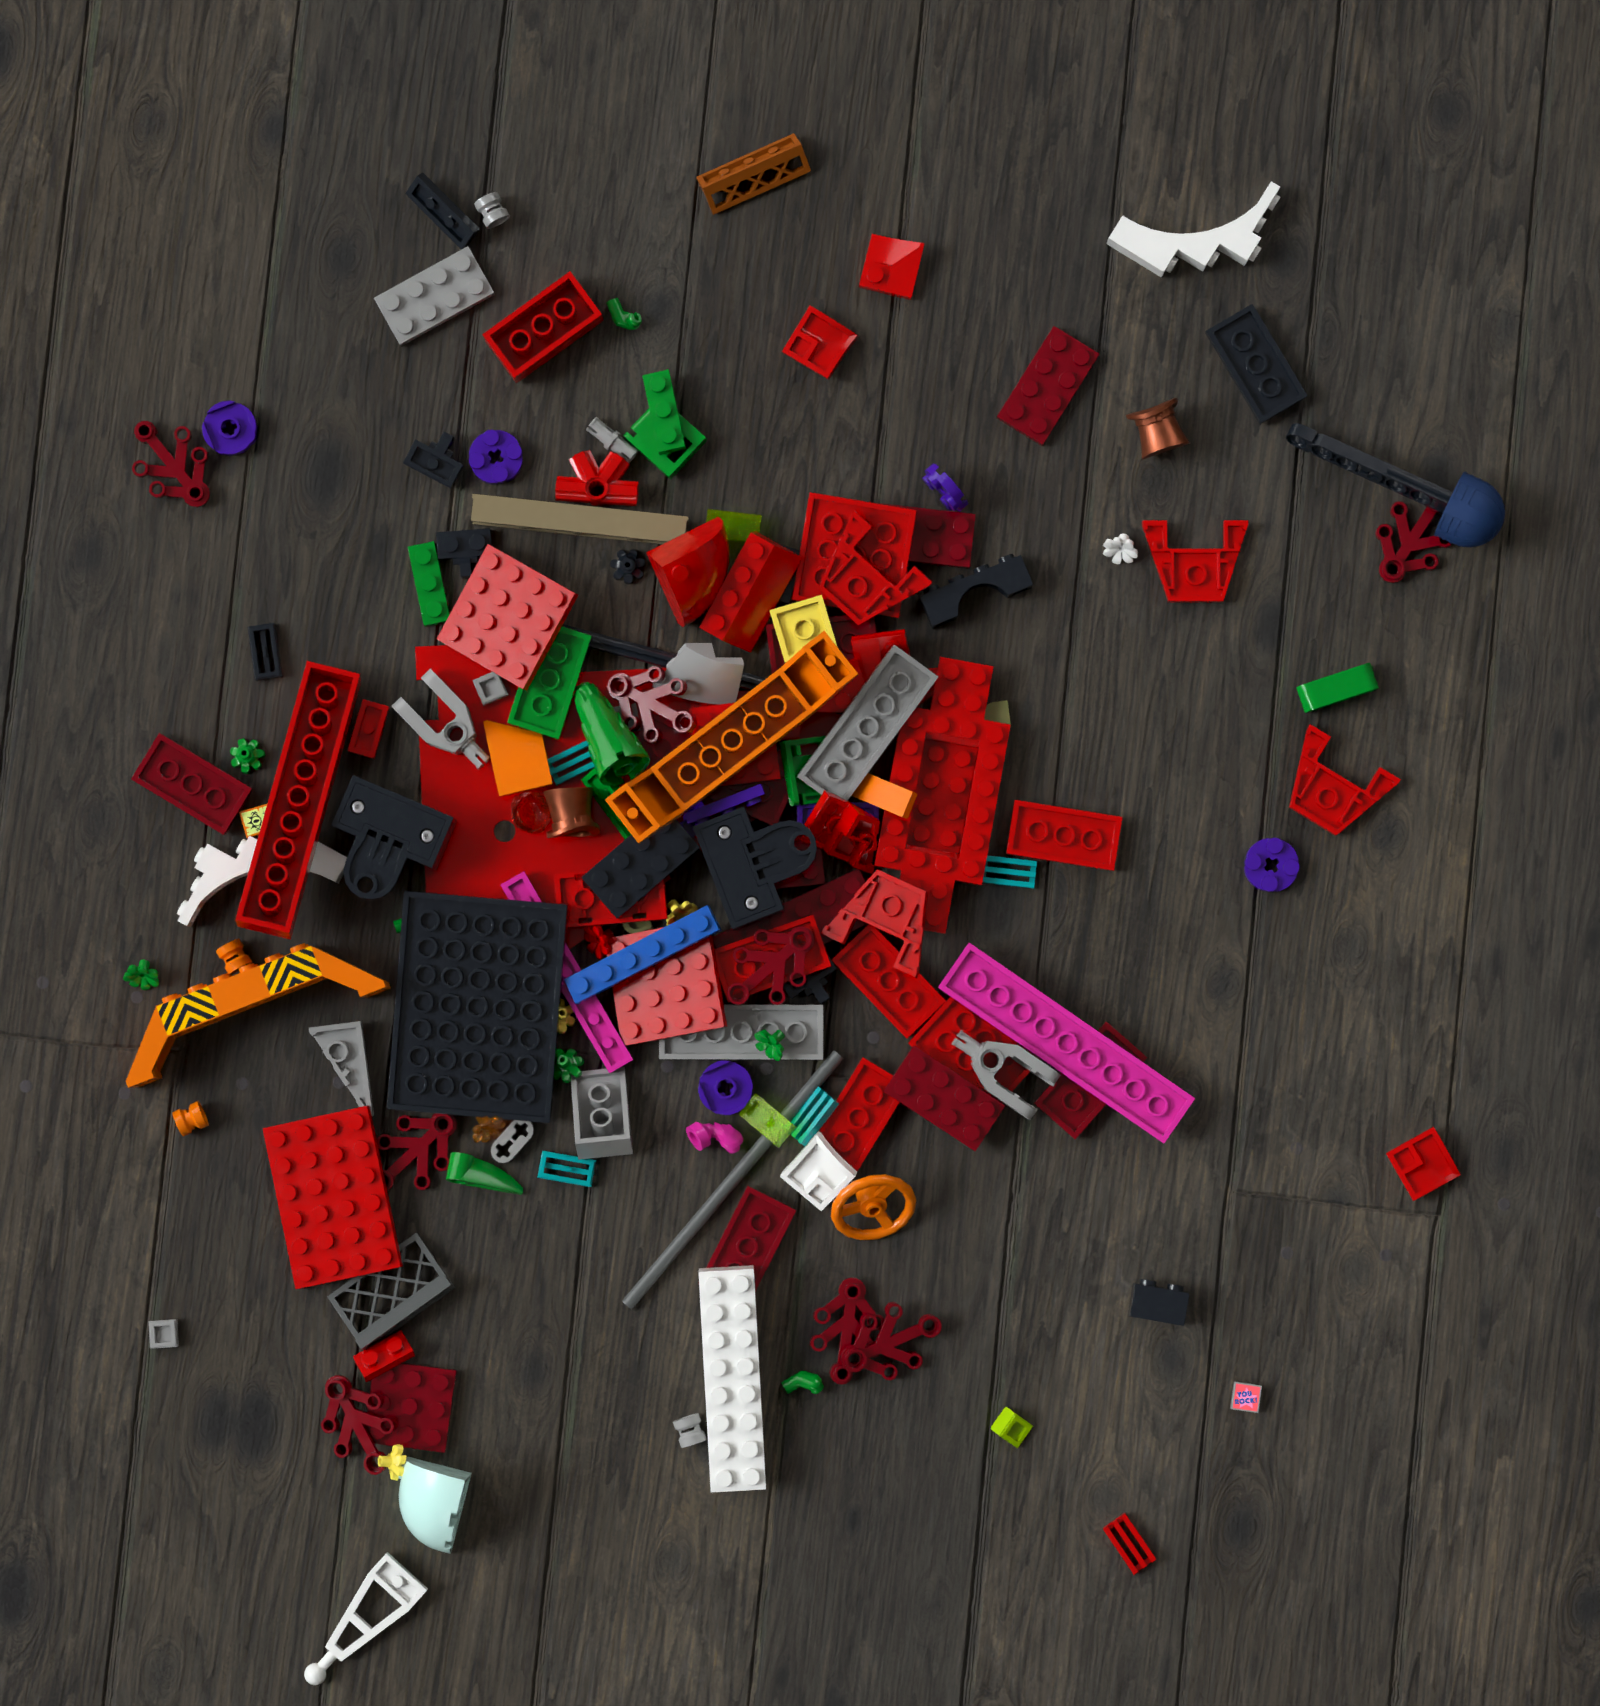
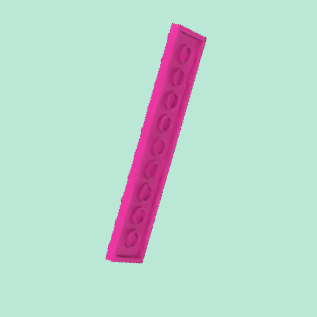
M971 943L967 944L938 986L944 993L1163 1144L1195 1100L1190 1094Z

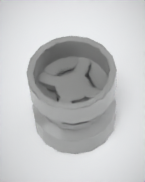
M498 192L489 193L474 203L477 211L482 213L484 217L483 223L487 229L494 228L510 218L507 209L501 205L502 200Z
M699 1413L673 1421L675 1430L679 1431L680 1434L679 1443L681 1448L707 1440L705 1432L701 1430L699 1425L701 1422Z

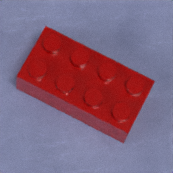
M569 271L482 335L485 342L517 384L604 320L602 313L571 271Z

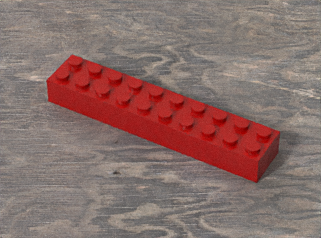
M310 661L306 662L236 915L237 927L290 940L292 938L361 685L359 673Z

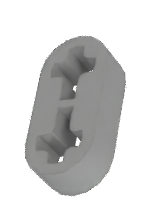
M514 1120L491 1147L492 1157L500 1163L510 1162L520 1152L534 1134V1126L531 1121ZM517 1123L519 1125L526 1123L528 1125L526 1129L528 1135L526 1137L520 1135L515 1141L512 1138L517 1132L515 1125ZM510 1140L513 1143L508 1149L510 1156L503 1155L501 1158L498 1157L499 1150L497 1146L499 1144L504 1146Z

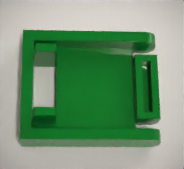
M648 408L630 428L637 435L633 438L631 434L626 432L623 437L671 480L707 442V439L679 414L684 439L686 438L691 446L673 463L668 458L672 452L662 455L658 452L650 410Z
M826 736L788 740L779 743L790 806H798L799 802L801 805L815 804L820 799L821 794L799 779L797 775L812 756H799L802 755L800 746L818 744L819 746Z

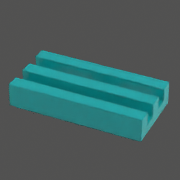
M587 741L547 759L550 773L557 786L595 768L593 762H590L560 778L557 773L590 758L589 751L555 768L552 765L587 748Z
M987 856L982 883L1034 889L1037 861ZM987 863L1029 866L1030 871L988 867ZM986 872L1029 877V882L986 877Z
M817 1087L785 1130L797 1139L800 1144L806 1146L839 1103L822 1088Z
M542 1151L537 1178L592 1187L596 1160H578L576 1156ZM550 1157L588 1164L589 1170L548 1163L546 1159ZM545 1168L588 1176L586 1181L544 1173Z

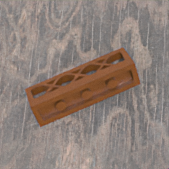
M793 133L701 174L696 178L714 215L810 172L811 169L803 147ZM797 156L800 157L802 166L793 170L786 168L790 159ZM770 168L777 170L773 179L769 181L761 179L764 171ZM746 179L753 181L749 190L744 192L737 190L741 181ZM721 190L728 192L724 201L717 204L714 203L712 194Z

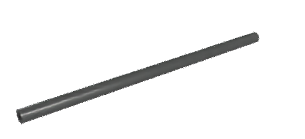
M832 1051L624 1297L622 1302L632 1310L789 1125L816 1088L821 1087L843 1061L844 1058L836 1051Z

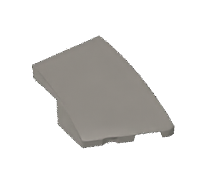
M685 643L678 651L677 656L672 658L666 665L667 670L665 671L664 681L659 684L652 683L653 688L668 684L674 678H679L686 682L687 690L683 695L671 694L672 696L708 704L735 703L744 662L742 658L715 657L712 643ZM680 682L675 685V691H679L681 688Z

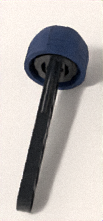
M1292 424L1286 435V440L1291 445L1308 453L1310 451L1323 460L1443 513L1434 536L1442 538V540H1446L1451 544L1453 543L1461 547L1481 546L1491 541L1502 528L1505 519V507L1500 494L1489 483L1465 471L1454 491L1451 492L1327 435L1319 434L1316 430L1305 425Z

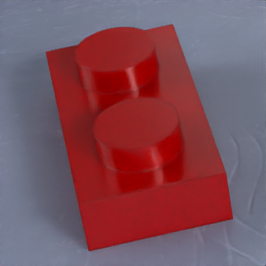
M365 699L362 700L348 752L375 759L389 713V706Z
M400 1330L354 1355L353 1359L364 1379L368 1382L414 1357L415 1354Z

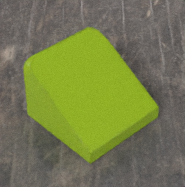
M1005 1407L991 1426V1430L1018 1448L1033 1425L1008 1407Z

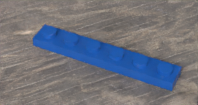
M706 905L564 979L575 1004H580L721 931V928L711 907Z

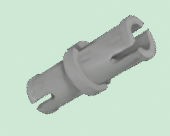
M595 417L586 429V431L604 444L605 449L612 450L623 457L628 463L639 452V450L621 437L620 432L617 430L613 431L598 417Z

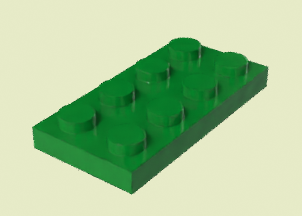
M565 626L561 627L528 690L526 691L518 687L507 723L560 739L592 635Z

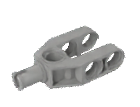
M430 668L421 679L456 714L455 719L446 724L440 733H436L402 697L392 705V708L428 745L456 755L463 753L479 770L484 764L477 756L486 764L491 757L475 743L477 734L469 708ZM454 728H461L463 730V737L459 741H451L450 732Z
M960 1030L957 1036L965 1041V1044L957 1038L951 1044L972 1057L970 1064L985 1091L1028 1120H1031L1038 1109L994 1079V1075L1002 1067L1006 1057H1010L1051 1086L1055 1085L1061 1075L1019 1045L992 1041L979 1043L964 1033L963 1030ZM988 1052H992L997 1056V1064L992 1068L986 1067L983 1063V1057Z

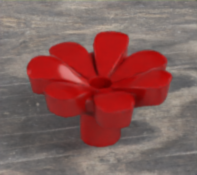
M599 925L584 927L586 932L584 933V939L590 942L587 945V949L591 953L595 952L596 957L601 959L611 951L607 942L609 938L614 937L613 932L610 929L603 931Z

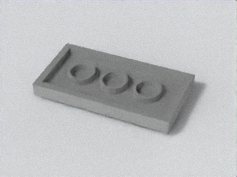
M467 246L374 297V300L400 346H403L495 294Z

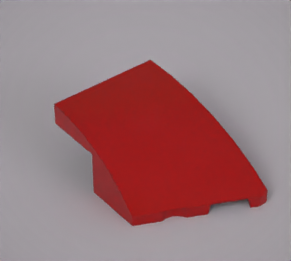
M824 790L804 825L814 835L817 847L824 849L828 855L848 861L852 867L872 874L874 872V865L872 864L873 854L877 850L876 836L879 833L880 821L851 802ZM798 836L801 841L810 844V839L807 836Z

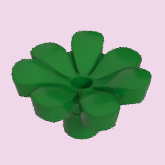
M239 739V747H232L230 749V754L235 756L231 760L232 767L237 768L241 766L243 774H249L250 767L259 770L262 767V763L258 758L265 757V751L257 749L260 743L257 740H251L248 744L246 739Z
M140 960L138 967L130 965L123 976V980L130 981L129 984L133 987L141 984L142 990H149L151 986H159L158 971L156 969H149L150 962L148 960Z
M767 1030L755 1033V1039L760 1041L755 1045L759 1051L766 1050L765 1054L768 1058L780 1061L784 1052V1048L780 1044L785 1038L784 1033L781 1030H777L772 1035Z
M562 1049L556 1051L555 1080L561 1077L564 1083H569L571 1075L575 1078H579L582 1075V1071L578 1066L584 1064V1059L581 1056H576V1050L569 1049L566 1053Z

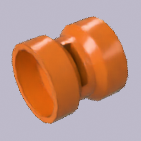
M240 938L216 950L218 957L224 960L226 964L225 970L229 975L238 972L239 968L252 963L250 956L243 951L244 945Z
M199 1101L190 1104L189 1110L178 1109L172 1112L177 1128L183 1137L191 1134L195 1127L202 1129L209 1126L208 1119Z

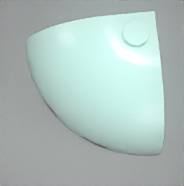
M407 1457L405 1464L402 1465L404 1467L403 1476H399V1479H401L399 1506L402 1518L410 1532L420 1542L432 1549L451 1554L472 1473Z

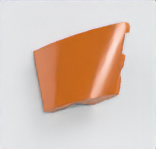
M488 720L483 721L500 797L553 785L542 734Z

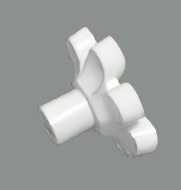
M1120 534L1119 537H1115L1113 540L1107 539L1103 544L1106 548L1103 555L1106 557L1113 556L1112 562L1115 564H1120L1122 559L1126 563H1132L1133 558H1137L1138 551L1133 548L1134 542L1129 539L1127 534Z

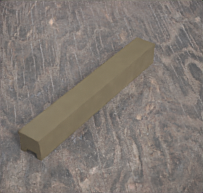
M472 494L471 521L473 525L660 545L686 533L687 525H689V517Z

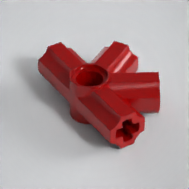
M590 450L577 453L569 459L577 477L557 476L556 501L590 503L593 506H602L604 504L637 506L639 483L636 481L620 480L630 467V464L623 457L611 451L600 467H598ZM600 486L604 489V492L600 496H593L590 494L591 489Z

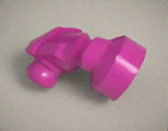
M695 1122L686 1128L689 1140L699 1151L711 1145L712 1137L716 1138L721 1146L731 1154L738 1152L743 1142L742 1134L729 1124L725 1125L714 1122V1125L710 1123L701 1124Z

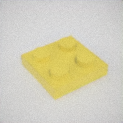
M822 595L770 610L785 663L823 631L828 634L837 646Z

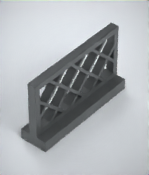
M415 1233L399 1245L403 1267L404 1262L418 1264L416 1280L401 1278L403 1267H399L397 1277L383 1275V1271L378 1272V1274L370 1273L356 1276L327 1296L355 1337V1341L361 1350H365L384 1340L456 1288L418 1233ZM416 1242L421 1248L419 1261L405 1259L407 1248ZM425 1256L427 1257L430 1263L424 1262ZM423 1265L434 1267L439 1275L430 1283L420 1281ZM367 1276L377 1277L375 1293L360 1291L362 1280ZM382 1278L396 1280L393 1296L379 1294ZM401 1281L415 1284L413 1295L409 1298L398 1297ZM357 1284L356 1290L350 1289ZM419 1284L426 1285L418 1291ZM345 1292L355 1293L352 1309L342 1308L336 1298ZM360 1294L374 1296L371 1312L357 1310ZM378 1297L392 1299L391 1310L385 1315L375 1313ZM397 1300L403 1301L398 1306H396ZM346 1312H351L350 1318L348 1317ZM356 1313L370 1316L368 1327L360 1333L354 1326ZM375 1317H381V1318H379L377 1321L374 1322V1318H375Z

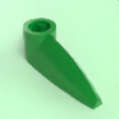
M450 1153L446 1181L522 1195L523 1187L500 1168L469 1154Z

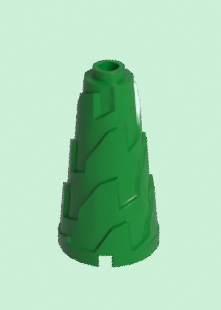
M584 682L578 685L574 693L575 705L582 722L581 727L588 743L589 754L600 783L605 786L620 785L625 783L622 777L629 775L631 780L634 779L650 763L647 751L643 748L634 732H630L620 713H616L610 702L602 695L595 684Z

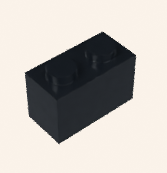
M1140 1279V1284L1133 1283L1128 1316L1184 1326L1190 1294L1183 1292L1184 1286L1167 1284L1166 1289L1156 1287V1281Z

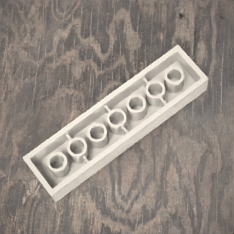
M754 1265L699 1268L711 1492L766 1489Z

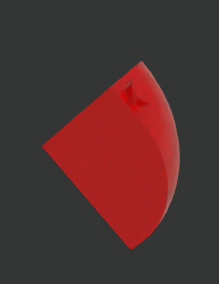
M719 516L646 552L677 623L681 627H685L695 621L711 606L725 581L730 551L726 528Z

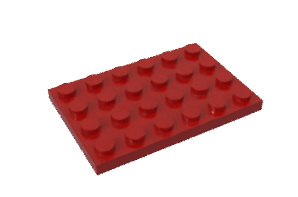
M369 1105L262 1128L295 1289L403 1267Z

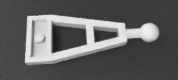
M387 1552L367 1574L325 1646L329 1651L318 1663H312L305 1669L304 1677L306 1681L311 1685L321 1684L326 1678V1670L337 1658L343 1661L407 1613L428 1588ZM375 1580L402 1606L372 1628L355 1611ZM350 1621L364 1635L343 1650L337 1644V1641Z

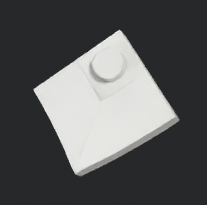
M818 1131L794 1160L782 1171L780 1177L822 1211L853 1180L857 1171L835 1151L822 1133Z

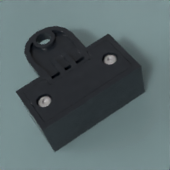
M353 775L331 825L356 836L344 866L345 883L351 892L360 898L374 900L383 898L392 892L398 883L407 859L437 871L458 820ZM364 877L371 878L374 884L372 890L367 893H363L359 889V882Z
M745 807L693 826L733 930L786 911L775 883L804 872L811 866L816 857V839L808 827L800 822L788 820L755 831ZM800 835H805L810 839V846L805 851L796 849L794 844L795 839Z

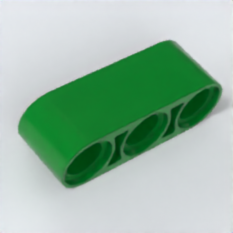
M1366 663L1300 685L1296 689L1305 713L1372 692L1379 689L1371 663Z

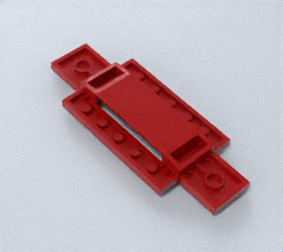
M945 657L939 658L938 678L935 681L930 710L916 707L898 732L890 782L917 793V797L908 819L884 810L874 864L876 867L901 871L900 880L928 892L924 931L941 934L946 933L955 881L982 885L1011 724L984 720L993 666Z

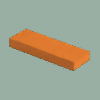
M867 773L851 796L908 819L917 793Z

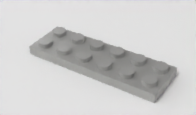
M893 644L797 777L821 795L825 790L848 801L937 680L938 676Z
M724 1005L727 1027L659 1040V1059L774 1060V1058L770 1059L766 1056V1050L759 1051L755 1045L760 1041L755 1039L754 1034L767 1030L772 1035L777 1030H781L785 1035V1038L780 1042L784 1048L781 1060H823V1005Z

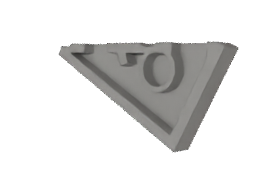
M362 1021L309 1027L310 1034L314 1036L322 1048V1052L330 1060L334 1070L356 1099L358 1106L369 1105L371 1115L374 1116Z

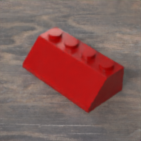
M757 531L751 532L699 628L726 643L751 653L771 617L770 610L776 608L803 557Z

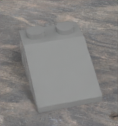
M621 1067L610 1074L607 1069L582 1071V1075L579 1078L571 1075L574 1133L578 1160L633 1154L625 1067Z

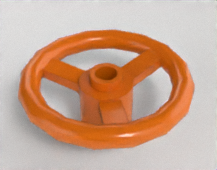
M886 1174L869 1175L851 1182L839 1192L832 1203L831 1219L836 1229L849 1238L862 1241L881 1239L894 1234L908 1223L915 1212L916 1196L912 1187L901 1178ZM897 1189L903 1193L905 1207L900 1216L892 1221L885 1211L887 1208L886 1198ZM856 1194V1202L845 1204L848 1198ZM861 1212L865 1217H875L882 1227L864 1230L854 1228L847 1224L843 1217Z

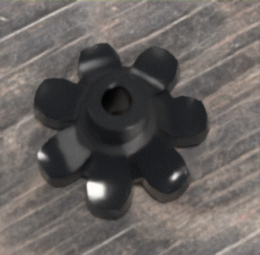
M631 549L629 554H626L624 550H619L617 552L619 559H613L610 562V567L616 569L613 573L614 579L620 580L624 577V582L628 585L633 583V577L642 579L644 573L640 568L646 565L645 559H637L638 552L634 549Z

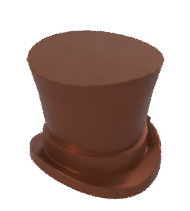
M1177 397L1152 408L1126 415L1127 419L1135 420V424L1139 429L1142 460L1190 444L1174 416V408L1178 404Z
M594 787L559 788L543 792L553 821L552 830L547 832V838L597 836L600 834L599 825L593 822L591 818Z

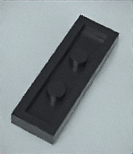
M424 173L419 174L405 194L461 250L470 244L480 230Z

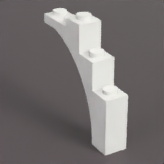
M1271 181L1259 202L1247 213L1228 224L1203 232L1185 234L1166 233L1144 227L1122 216L1109 236L1107 245L1160 277L1163 276L1165 271L1171 273L1178 261L1174 257L1175 255L1202 272L1207 265L1211 268L1220 255L1216 250L1245 266L1248 260L1254 261L1261 250V247L1258 246L1261 237L1253 233V231L1259 233L1267 220L1263 218L1264 213L1267 209L1272 211L1280 199V196L1277 195L1280 186Z
M250 835L247 840L243 839L236 850V853L239 854L237 859L209 844L205 848L201 847L194 859L197 863L194 868L204 874L202 877L198 876L193 882L190 889L193 893L189 901L184 900L177 912L180 915L178 922L191 927L206 901L226 885L248 875L257 839ZM318 842L310 872L339 884L344 875L343 871L347 857Z

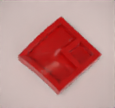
M872 234L859 288L911 300L925 243Z
M810 305L782 352L829 380L843 357L857 340L858 335Z
M905 629L858 635L851 638L854 659H858L865 683L893 644L910 656Z
M1434 1127L1386 1153L1413 1201L1461 1175Z

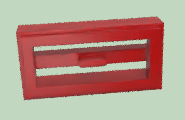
M1125 1513L1102 1528L1134 1575L1140 1569L1145 1568L1149 1563L1156 1560ZM1122 1521L1125 1522L1148 1556L1144 1560L1119 1523ZM1112 1528H1116L1139 1562L1137 1565H1133L1110 1531Z

